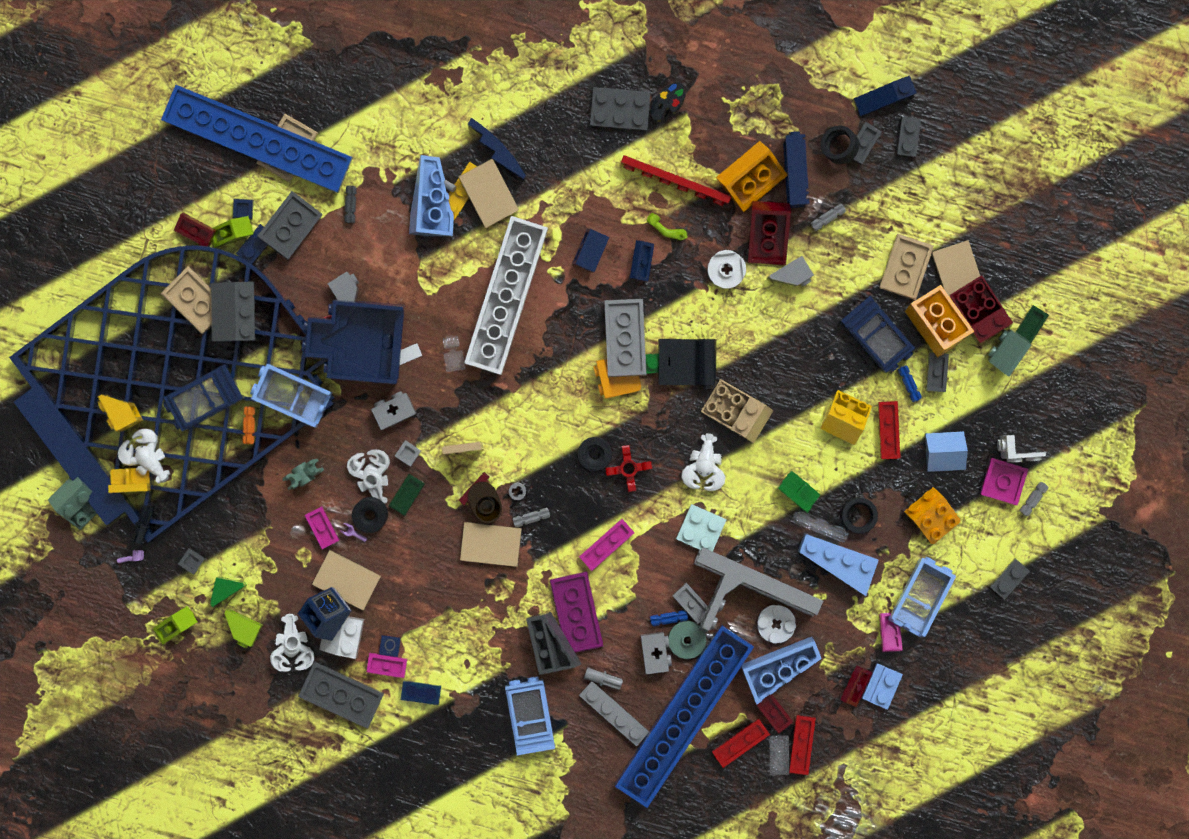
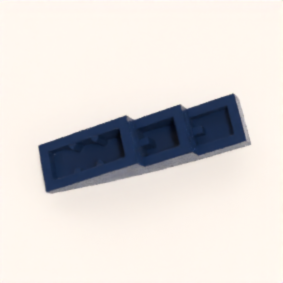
M471 118L468 122V127L481 134L480 143L495 152L492 159L522 180H525V173L503 143L488 129Z

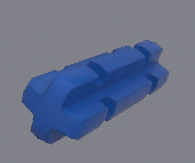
M902 366L898 368V373L902 376L907 392L910 393L911 401L916 402L922 396L917 391L918 388L912 375L909 374L908 366Z
M685 610L678 611L679 613L670 612L661 614V616H651L650 621L652 626H659L661 623L664 625L676 623L678 620L680 622L687 621L688 615Z

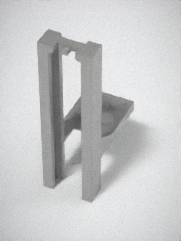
M705 548L698 551L693 563L698 567L721 576L699 626V630L704 632L714 629L718 620L715 616L717 612L722 611L725 600H723L724 595L738 585L811 617L818 615L823 603L821 599Z

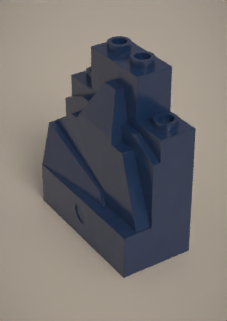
M333 300V304H329L328 315H332L331 319L309 317L308 321H304L303 331L307 333L306 340H303L302 352H305V357L328 359V362H324V373H327V378L397 384L399 380L405 305Z

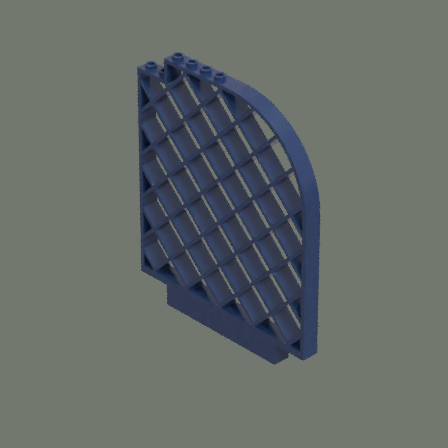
M195 245L178 246L155 252L130 266L9 357L32 387V389L14 401L15 405L72 481L79 477L93 491L89 495L88 502L105 525H110L126 513L136 526L135 523L138 522L140 514L124 492H108V485H111V475L90 448L98 447L119 451L120 446L126 441L128 429L120 431L118 446L92 442L96 413L107 415L106 411L102 412V410L97 409L101 380L127 383L125 401L131 403L134 385L161 388L157 417L141 416L143 420L156 422L154 431L158 437L154 450L156 452L160 445L162 424H174L172 420L163 419L165 410L163 405L165 400L163 397L167 396V389L178 390L182 388L168 386L172 356L199 360L196 380L204 374L205 361L231 364V376L235 380H237L238 366L259 369L262 366L266 367V365L239 362L242 341H236L233 361L206 357L210 328L202 335L200 356L173 352L177 323L192 324L188 320L178 319L179 311L174 306H172L171 318L145 314L148 286L167 288L170 285L169 283L149 281L152 261L170 254L180 253L178 277L185 269L187 251L214 253L210 288L211 283H217L221 254L245 264L244 282H251L253 270L278 297L274 299L254 296V300L275 303L271 332L255 330V334L270 336L267 364L273 365L276 337L300 341L306 340L307 333H305V337L277 333L281 304L284 305L302 331L304 330V321L306 320L301 314L297 316L294 312L296 307L291 300H285L265 274L246 260L232 253L217 248ZM144 266L142 280L128 278ZM121 282L142 284L138 313L111 309L114 288ZM106 294L104 308L90 306ZM82 311L103 312L99 342L73 338L76 316ZM111 313L137 317L133 346L106 343ZM144 318L170 322L166 351L140 348ZM68 323L66 337L52 335ZM46 338L65 341L61 370L35 367L38 344ZM73 342L99 345L94 375L69 371ZM106 347L132 350L128 380L102 376ZM139 351L165 355L161 384L135 381ZM29 352L27 364L22 356ZM302 352L300 370L277 368L288 373L299 374L301 379H304L305 375H307L313 384L323 388L321 386L323 382L320 377L312 373L324 365L325 361L328 362V359H321L306 371L307 357H305V352ZM34 370L60 374L57 401L53 399L35 375ZM68 375L94 379L90 408L64 404ZM270 382L263 396L266 400H268ZM200 385L195 386V389L186 391L194 393L190 421L198 416L200 395L204 394ZM207 391L208 395L221 397L220 393ZM302 392L294 406V412L297 414L300 413V408L305 409L306 405H301ZM331 395L324 412L335 404L332 401L335 399L333 395ZM245 397L246 399H244L246 401L257 402L252 400V397ZM268 400L277 405L292 406V403ZM261 404L257 432L252 433V436H256L253 459L246 464L225 461L229 432L245 434L243 430L230 428L233 406L226 409L223 427L198 424L190 428L185 455L164 453L165 457L184 460L180 489L154 485L155 475L150 472L151 491H146L144 505L151 507L153 490L180 494L177 515L170 521L151 518L150 523L163 526L155 532L151 528L148 529L145 536L146 541L151 542L307 424L304 422L298 424V420L293 418L291 430L285 435L263 433L267 406ZM63 408L89 412L85 440L62 411ZM196 428L223 431L219 460L192 457ZM262 437L278 439L260 453ZM117 451L115 469H122L123 463L119 460ZM191 461L218 465L215 487L209 492L187 490ZM224 466L239 468L222 481ZM186 494L202 496L184 510Z

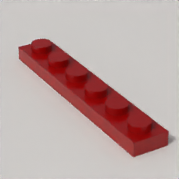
M623 155L621 164L624 165L623 168L628 171L634 172V170H638L646 178L652 179V177L660 179V183L670 186V183L677 185L678 190L686 193L690 190L695 192V196L705 200L708 197L713 199L712 203L723 207L724 204L728 205L731 196L626 155Z

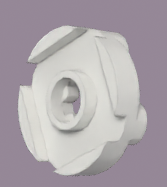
M723 250L711 258L707 268L708 276L714 285L723 289H730L742 282L746 274V264L743 258L736 252ZM724 264L732 267L729 275H725V272L721 271V268H724Z
M770 605L764 608L759 614L757 621L760 635L772 643L787 641L793 635L796 628L793 613L781 605ZM773 619L781 620V627L779 629L776 627L772 628Z

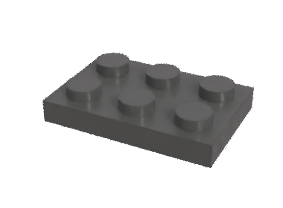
M593 87L590 126L647 131L651 92Z
M291 191L258 234L257 238L288 260L323 214Z

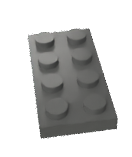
M314 661L298 697L368 729L384 693Z

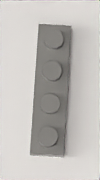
M593 681L579 694L581 698L635 746L649 733L643 725Z

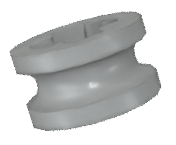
M513 483L509 488V495L514 500H521L526 495V488L522 483ZM520 486L523 494H519L518 497L514 496L515 492L512 493V489Z

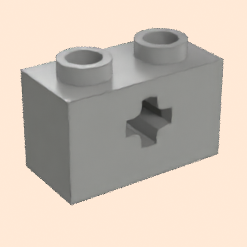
M400 391L391 396L392 400L385 402L383 399L374 404L375 408L371 410L381 430L417 414L407 393L403 394ZM390 405L398 406L396 415L388 412L391 409Z
M664 632L641 634L645 673L668 672V667L672 666L671 655L666 653V648L669 647L668 636H664ZM654 648L662 651L657 658H655L654 654H651V652H654Z

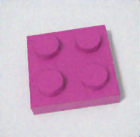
M990 458L980 495L1018 506L1028 469Z

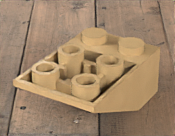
M720 379L701 412L754 443L773 410Z

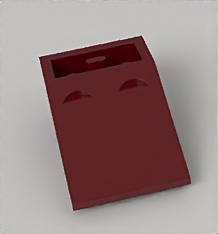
M982 275L949 295L974 330L971 336L978 347L1013 325L1012 320Z

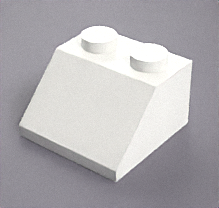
M348 616L332 641L321 639L320 650L356 659L365 619Z

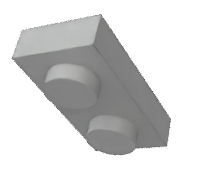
M685 583L672 597L699 624L703 620L708 606Z

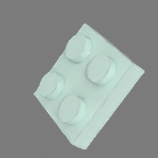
M691 504L676 539L697 549L705 548L713 552L727 519Z

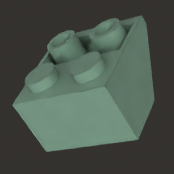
M79 477L74 481L69 478L48 499L59 515L80 530L97 514L88 502L89 495L93 491Z

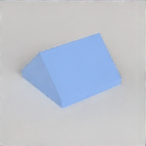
M964 432L925 434L927 472L966 470L968 450Z

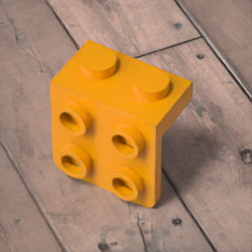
M607 359L596 361L597 365L593 366L595 376L600 377L601 384H598L600 396L604 395L605 399L641 390L639 376L608 377Z
M934 487L904 511L931 544H935L960 523V518L945 497Z

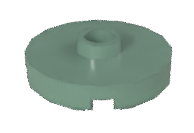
M687 620L677 623L670 630L668 637L669 647L675 655L680 658L691 659L702 653L706 645V635L704 631L699 630L700 625ZM687 636L690 637L691 642L685 643L684 638Z

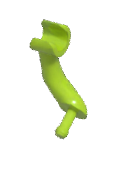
M651 213L648 216L647 222L655 227L664 237L677 240L687 238V232L684 229H667L659 223L661 218L658 215Z

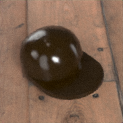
M477 482L470 488L468 501L477 519L485 523L496 521L502 513V504L495 488L488 482Z

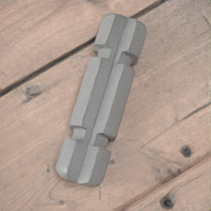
M842 204L835 206L834 209L829 210L820 216L819 219L812 221V228L815 231L821 229L823 225H827L836 219L838 215L844 214L846 212L845 207Z
M1039 482L1036 486L1037 489L1033 490L1026 500V505L1021 507L1020 512L1023 515L1029 516L1032 513V508H1035L1043 497L1042 494L1046 493L1049 487L1045 483Z
M544 508L540 509V511L524 514L522 517H514V526L520 527L523 524L527 525L540 521L542 518L547 519L550 517L549 509Z

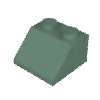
M1011 328L1008 331L1004 330L998 339L1000 342L997 347L993 346L987 354L989 356L988 361L1008 377H1010L1031 347L1029 340Z

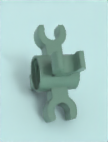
M312 459L307 463L304 462L292 469V473L283 477V481H291V486L288 487V490L299 486L302 487L314 480V475H318L324 470L323 467L318 469L315 467V463L319 460Z

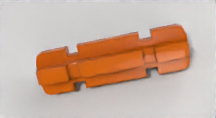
M246 406L243 409V414L245 415L243 417V433H245L243 444H254L252 433L255 431V418H253L255 407Z

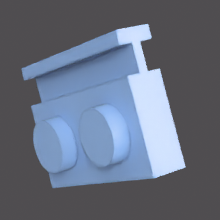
M876 663L862 699L888 710L903 674Z

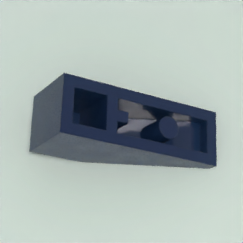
M909 75L854 98V102L859 115L863 116L913 97L916 94V90Z

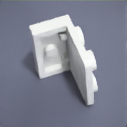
M1002 435L1000 440H997L998 451H1001V459H1007V462H1022V458H1026V461L1041 460V456H1046V452L1016 454L1014 435Z

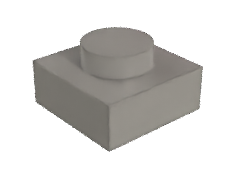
M405 440L395 457L411 467L421 450Z

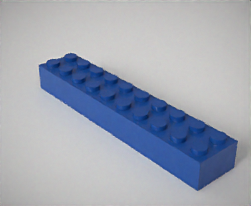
M722 624L719 625L615 782L616 788L648 808L754 648L752 644Z

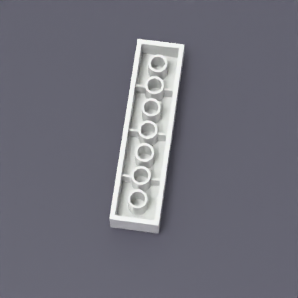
M511 216L464 362L465 364L502 375L548 227Z

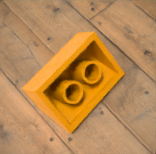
M759 141L720 173L716 179L744 212L752 206V201H758L788 175L771 150Z
M941 285L912 302L905 310V313L937 357L953 349L974 332Z

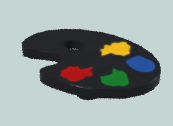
M671 83L656 96L651 107V116L655 121H662L668 109L675 114L681 108L686 96V89L682 83Z

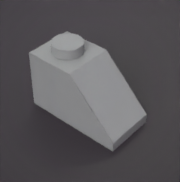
M803 256L769 275L768 278L769 280L792 286L800 284L803 287L812 281L810 278L814 274Z
M345 272L328 283L337 300H357L359 291L357 284L359 281L354 274L350 275L349 272Z

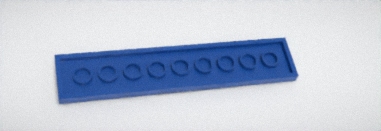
M175 85L161 118L162 121L336 193H339L353 160V157L178 85Z

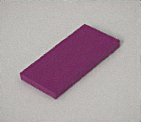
M587 571L550 579L560 628L574 652L603 647Z

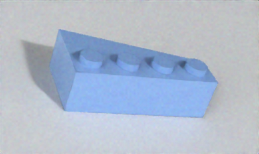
M805 533L798 549L799 553L863 595H867L879 561L878 559Z
M811 636L743 663L741 667L754 700L758 704L769 694H773L777 691L776 689L785 683L787 684L793 677L802 673L822 658Z

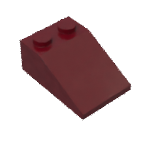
M752 201L748 263L786 265L791 217L790 203Z

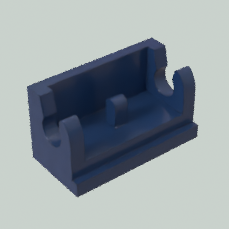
M586 229L572 264L595 272L609 237L593 229Z

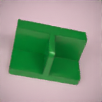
M790 471L777 487L806 513L810 511L812 505L820 497V494L793 471Z

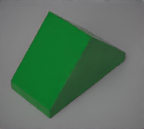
M220 576L216 577L210 605L212 607L216 606L247 584L239 580Z

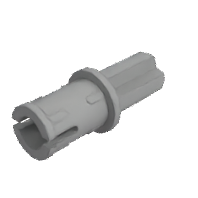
M587 667L584 679L600 683V686L605 685L620 690L623 682L621 678L606 674V671L603 673Z

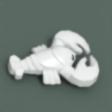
M140 429L133 434L132 438L135 439L142 436L136 442L148 445L138 446L135 450V457H133V445L131 444L129 449L126 450L130 441L123 442L118 451L119 460L123 465L127 466L140 464L136 468L138 473L144 476L149 470V472L157 476L155 481L158 484L164 483L169 478L170 471H163V467L159 460L165 458L163 451L159 448L154 452L158 437L153 430Z
M706 433L701 435L704 444L700 452L693 450L690 456V461L696 460V462L682 470L681 478L687 487L699 489L700 486L693 483V480L701 483L694 471L697 470L703 477L713 473L714 475L705 482V484L712 482L713 485L704 487V490L716 491L725 484L726 476L715 465V463L718 465L722 464L721 454H714L712 443L717 441V437Z
M381 450L368 451L367 455H375L377 458L369 457L370 461L374 464L369 463L364 471H362L365 458L361 462L358 459L364 456V453L353 455L348 460L347 469L352 476L363 479V481L357 482L360 490L364 492L369 489L372 497L380 499L384 504L387 503L388 498L382 496V486H388V476H382V474L389 467V456Z
M286 614L285 617L281 618V621L286 623L284 634H277L275 643L276 645L281 644V646L274 650L270 656V662L274 669L282 672L291 670V668L282 665V663L290 664L282 655L283 653L292 658L298 652H301L294 664H298L299 661H302V664L295 667V670L307 669L314 661V652L309 647L301 644V642L306 643L308 641L305 632L298 633L294 623L298 620V616L293 614Z

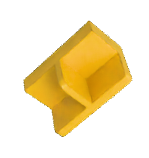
M136 468L111 469V485H108L109 493L151 491L149 470L143 476L136 471Z

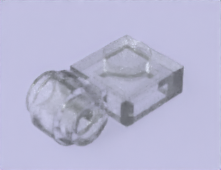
M454 334L446 335V338H443L444 349L450 350L449 353H443L446 372L466 369L463 350L456 351V347H460L459 337L454 336Z

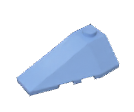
M420 155L410 214L409 234L453 236L454 215L448 200L449 194L445 188V178L440 157Z

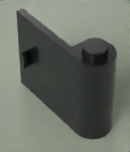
M658 339V385H701V389H712V386L716 385L717 339Z

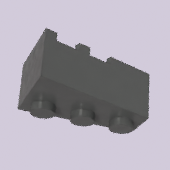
M551 612L526 618L539 675L575 668L582 664Z

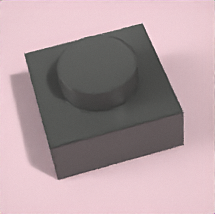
M188 548L178 565L195 575L206 558Z

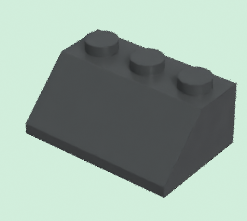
M254 282L211 283L212 341L255 340Z

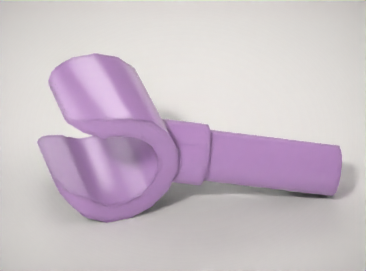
M344 523L348 526V531L340 530L342 534L346 536L352 535L366 542V537L357 533L352 525Z
M133 550L132 556L118 558L117 563L142 561L144 551Z

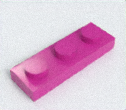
M621 519L579 557L593 571L635 532Z

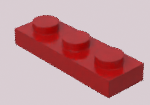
M898 401L878 402L880 458L899 459L901 456Z
M796 715L789 773L809 774L815 717Z
M758 718L714 749L712 753L724 768L770 734Z

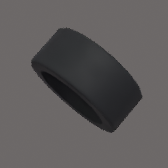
M842 125L834 126L823 135L821 150L832 163L846 164L857 155L859 140L848 127ZM840 135H847L850 139L848 149L839 155L831 153L830 145L832 141Z
M856 497L848 500L843 505L840 517L842 524L847 530L863 534L874 528L878 520V512L876 506L870 500ZM863 504L869 509L871 514L870 520L865 526L857 527L849 521L848 512L852 506Z

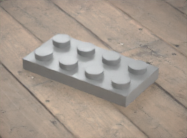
M643 299L605 300L608 377L646 376Z

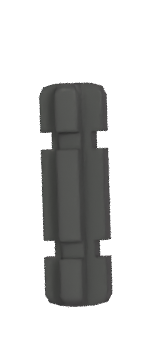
M346 186L345 223H355L356 186Z

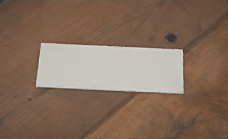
M417 343L401 350L400 365L422 356Z

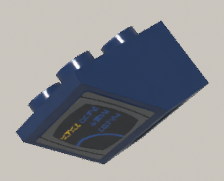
M330 587L308 598L298 612V615L314 637L332 641L352 610L334 587Z

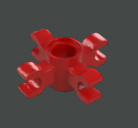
M622 446L624 461L621 466L606 468V475L622 473L627 479L628 492L636 491L634 475L637 471L652 469L651 461L635 463L631 460L630 446ZM626 463L634 465L633 473L626 474L623 467Z

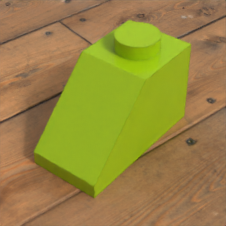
M249 217L230 219L213 227L217 231L212 243L213 247L217 248L254 235Z
M186 606L155 626L153 630L162 644H165L198 621L193 612Z
M227 609L225 616L233 639L237 640V644L244 648L254 646L263 624L231 609Z

